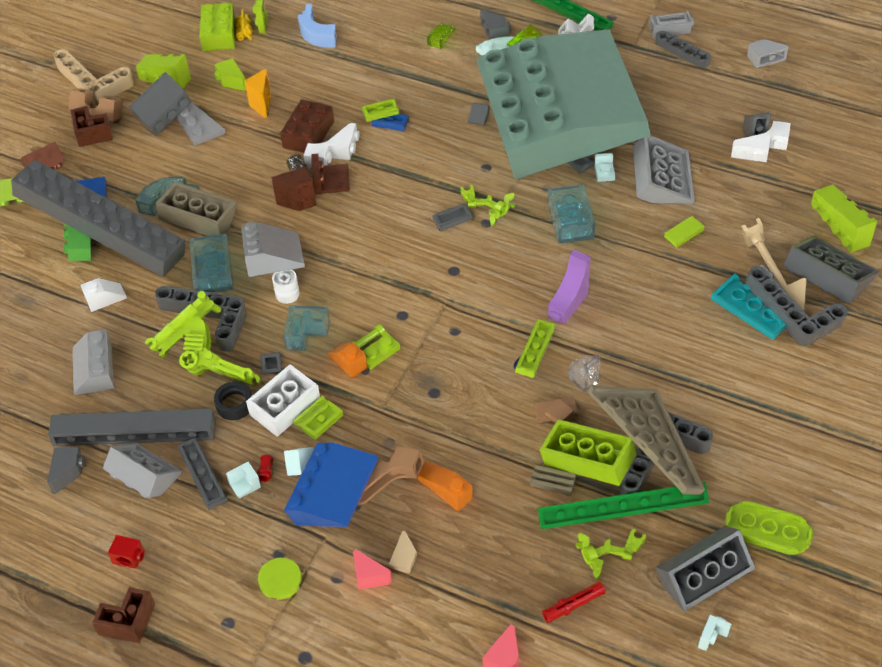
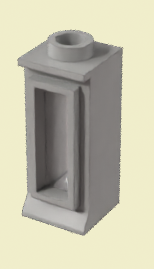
M688 10L686 13L660 16L650 15L649 30H652V38H656V34L659 31H666L674 36L690 34L691 27L694 26V19L690 16Z

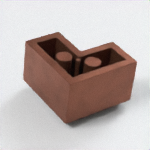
M87 106L70 110L74 133L79 147L113 140L107 114L91 117Z
M129 587L121 607L100 603L92 621L97 634L140 643L155 606L151 592Z

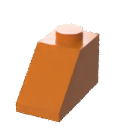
M353 342L342 343L327 353L351 378L367 369L365 353Z

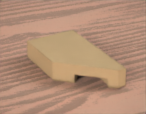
M402 531L389 562V568L410 574L417 557V551L406 531Z

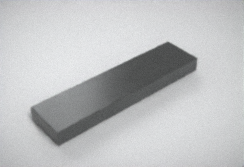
M196 437L178 444L177 448L207 509L210 510L228 502Z

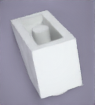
M97 278L80 285L91 312L127 298L120 283Z

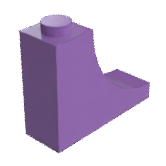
M576 250L571 252L564 279L557 293L548 304V317L565 325L588 296L591 257Z

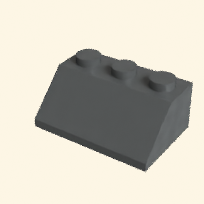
M164 72L129 108L142 126L157 136L192 101L186 92Z

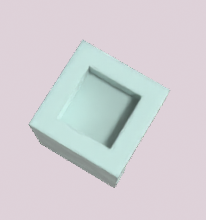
M313 447L284 451L288 476L302 474L313 452Z
M249 462L226 473L229 485L238 498H242L261 488L258 475Z

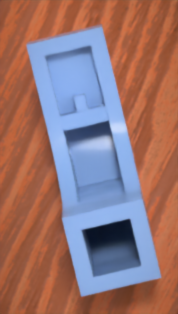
M306 4L305 11H302V14H298L302 37L315 46L336 48L337 35L335 24H319L313 21L312 4Z

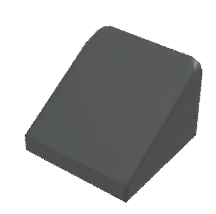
M473 102L468 123L484 126L489 116V106Z
M280 352L260 355L262 374L282 371Z

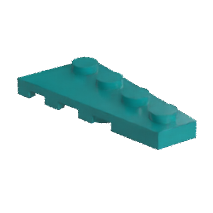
M734 273L711 294V300L774 340L785 330L786 323L771 308H767L763 304V300L759 296L756 297L750 291L751 288L746 283L743 284L739 280V276Z

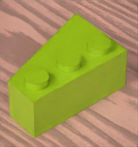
M146 54L136 66L138 77L143 81L154 83L166 72L184 89L191 80L186 54H181L180 56H174V54H169L168 56Z

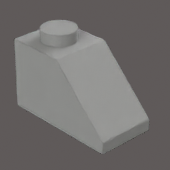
M763 39L749 43L747 57L755 68H760L785 61L789 47Z

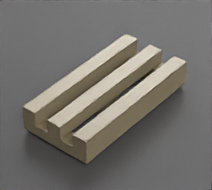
M535 465L530 486L571 495L576 474ZM536 479L546 480V481H549V483H548V482H544V481H539V480H536ZM557 483L567 485L569 487L557 485Z

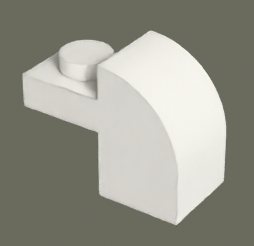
M588 14L580 24L567 19L559 28L558 34L593 31L594 17Z

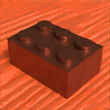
M301 99L280 132L283 148L305 153L308 143H322L334 123L333 107Z

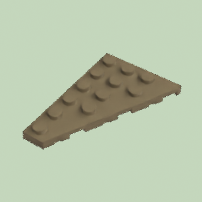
M591 385L588 389L590 396L683 494L701 495L705 488L658 390Z

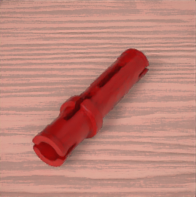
M597 581V583L566 599H559L557 604L542 610V616L548 624L563 615L568 616L574 609L606 593L605 587L600 581Z

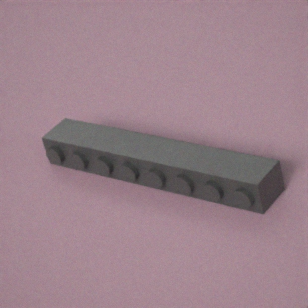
M207 408L51 415L48 436L53 446L187 441L196 437L197 441L214 440L216 418L213 409Z

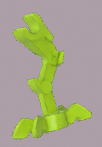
M472 184L469 190H464L463 187L460 188L461 195L465 202H468L469 208H476L482 205L493 208L489 209L491 226H494L496 219L503 217L510 207H515L514 203H509V200L514 198V193L506 194L504 202L499 201L496 203L490 195L486 199L475 198L474 186Z
M632 529L625 547L613 546L610 544L611 540L608 539L605 541L604 546L595 549L593 546H589L590 537L579 533V542L575 546L581 549L585 562L594 570V578L598 579L604 562L598 559V557L611 553L619 555L623 559L631 560L632 554L634 552L637 553L644 544L646 534H643L641 538H636L634 536L636 529Z

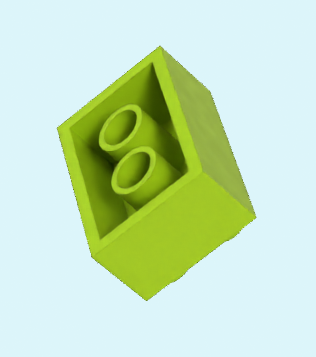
M233 3L201 5L200 41L203 51L235 49L236 17Z

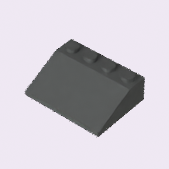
M816 236L792 246L783 265L790 273L806 278V282L818 285L822 291L834 294L840 301L850 303L857 299L880 272Z

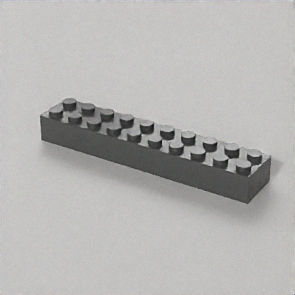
M36 160L32 161L11 180L13 196L162 277L185 255L184 239Z

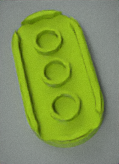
M739 502V504L732 505L726 514L725 525L739 529L744 542L784 554L796 555L806 551L813 538L811 526L809 527L803 517L755 502Z

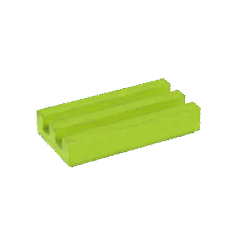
M395 99L362 106L366 122L399 114Z

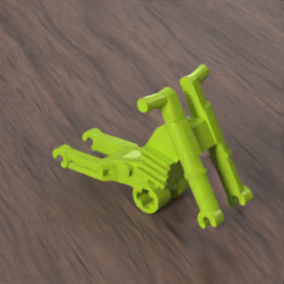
M204 291L198 292V298L192 304H189L173 320L167 322V325L153 338H148L145 341V344L150 346L152 351L158 352L159 356L164 358L167 356L168 350L186 336L183 347L185 352L181 354L179 361L180 365L193 375L199 376L206 370H211L219 375L228 376L251 386L254 385L253 381L255 379L258 384L262 382L261 378L254 374L250 368H243L227 362L210 351L212 343L208 324L202 319L211 310L215 313H220L221 307L212 300H209Z

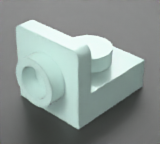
M596 154L594 168L597 182L615 181L613 154Z
M710 615L701 635L698 648L707 651L709 643L714 645L718 634L727 637L731 623L722 617Z

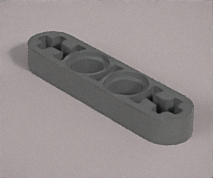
M659 31L656 34L655 43L659 47L700 68H706L710 65L711 55L669 32Z

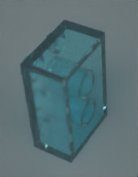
M584 184L548 189L547 204L558 244L594 239L595 221Z
M227 233L191 238V268L195 290L211 293L234 290Z

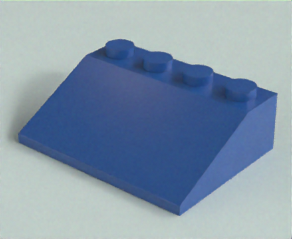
M317 443L284 509L285 513L299 526L347 527L379 459L378 456L336 443Z

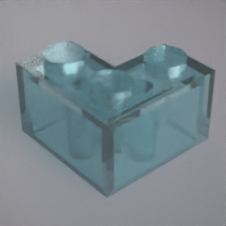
M289 306L283 335L286 350L305 351L308 336H328L330 325L328 307Z

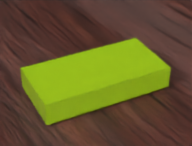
M691 216L665 232L664 237L677 248L703 232L705 226Z

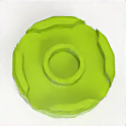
M287 558L269 560L258 573V584L261 592L266 597L276 598L277 600H283L294 595L302 582L299 566Z

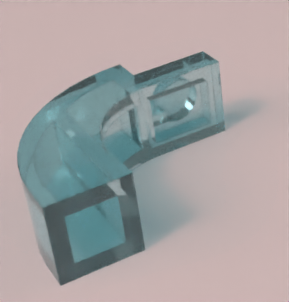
M167 177L157 180L146 186L136 198L135 202L138 212L156 216V202L174 182L199 189V186L186 183L185 177Z

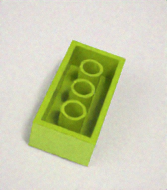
M559 419L540 448L545 466L620 486L637 455L634 441L630 437Z

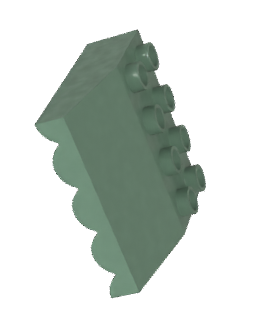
M610 29L540 36L534 39L527 38L521 40L516 45L501 50L493 49L485 55L476 58L514 179L651 136L648 120Z

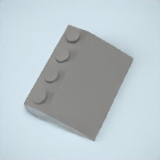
M653 136L637 140L632 146L637 198L650 203L693 204L695 199L689 151Z
M254 222L241 226L244 256L249 277L305 267L299 234L297 232Z

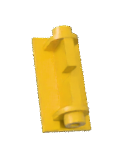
M241 9V15H238L235 19L237 28L236 38L242 41L248 37L251 41L253 33L251 28L252 18Z

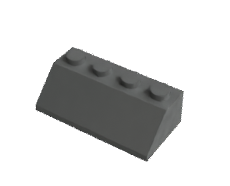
M728 526L722 527L655 567L663 587L683 611L688 610L755 569L740 530Z

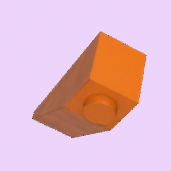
M429 461L423 464L417 480L459 512L473 499L472 484L459 474Z

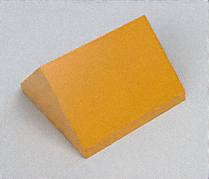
M263 69L245 80L249 106L262 117L267 118L271 91L267 69Z

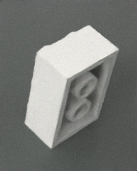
M288 365L250 397L246 403L249 415L278 437L294 423L296 417L320 398L316 383L292 365Z

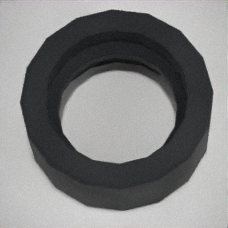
M233 381L221 385L214 394V404L218 414L222 418L231 421L246 417L249 414L246 401L252 397V393L249 387L242 382ZM239 394L245 397V401L237 407L230 408L222 405L223 400L230 395Z

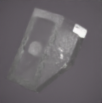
M584 355L578 360L572 361L569 365L568 378L583 392L587 391L591 385L599 382L601 358L594 355Z

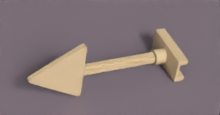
M757 218L756 225L747 228L745 224L742 225L744 242L747 247L753 245L757 247L770 272L774 274V279L804 311L806 278L787 285L764 244L765 237L760 218Z

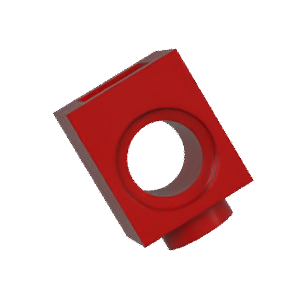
M116 535L108 555L112 564L136 569L139 562L144 558L145 550L139 539Z

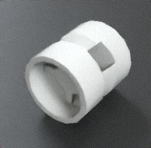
M292 269L275 272L272 276L276 299L285 304L296 301L300 294L296 273Z

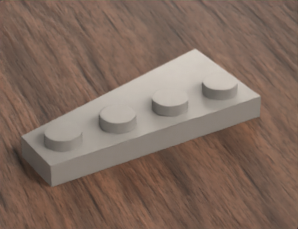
M192 102L176 116L194 146L226 134L225 129Z

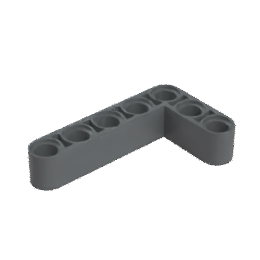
M753 266L749 271L746 284L751 288L750 291L756 297L759 296L763 300V304L767 308H771L786 323L785 330L798 344L803 346L810 345L842 326L847 315V309L842 304H833L809 318L766 269L761 266Z
M160 286L156 289L155 296L161 310L180 313L198 298V292L200 291ZM205 292L209 300H212L221 307L220 313H215L211 310L205 317L220 319L215 331L217 344L220 350L230 351L234 348L246 319L247 313L244 301L241 297Z
M669 413L686 449L699 454L709 452L713 433L710 429ZM638 448L637 455L621 482V495L641 492L655 466V463L648 456H645L646 454L640 448Z

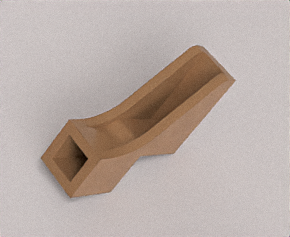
M397 446L394 454H391L389 462L378 460L358 505L366 504L397 479H417L424 464L421 451Z

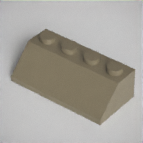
M174 182L155 205L159 220L221 240L231 227L237 201Z

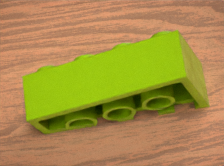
M834 185L814 191L811 200L813 209L821 215L822 220L829 225L832 232L837 235L843 246L850 253L871 245L877 225V220L874 217L870 219L864 209L859 210L857 204L853 200L848 201L847 195Z

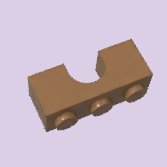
M81 88L71 89L68 110L87 106L91 117L107 114L109 123H114L115 120L121 119L123 99L112 96L100 97L99 105L97 106L94 102L93 91Z

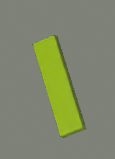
M537 319L517 363L515 373L531 378L535 377L555 331L556 324Z

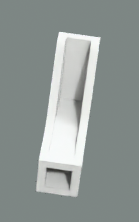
M773 121L772 127L766 133L734 140L731 157L766 162L769 148L786 150L791 123Z
M356 123L348 124L324 143H308L304 153L305 167L312 169L311 154H318L319 161L323 160V166L331 163V158L350 160L352 153H355V143L359 140L360 135L359 131H357Z

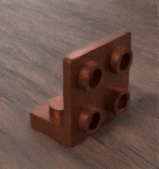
M311 154L312 180L315 194L350 191L348 164L323 166V160L319 161V155Z

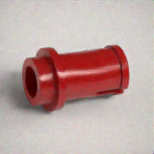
M262 455L260 457V465L256 474L261 482H268L272 478L271 469L274 458H271L270 455Z

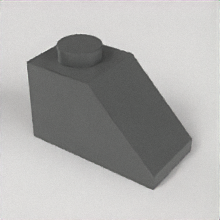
M480 10V23L489 40L509 36L511 25L503 15Z
M770 112L744 117L743 131L746 137L763 134L768 131L771 117Z
M54 447L47 481L53 494L61 491L81 475V469L85 466V456L81 454L79 447Z

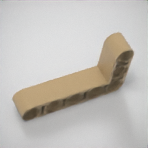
M60 49L54 53L58 70L76 88L93 91L95 104H99L100 97H115L134 85L132 74L128 67L118 68L97 80L67 50Z

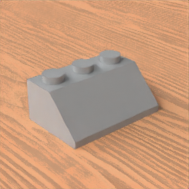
M107 329L87 332L73 346L74 395L114 389L112 342Z
M138 443L110 447L103 469L110 473L111 477L120 479L127 487L139 491L140 495L145 498L162 495L182 473V470Z

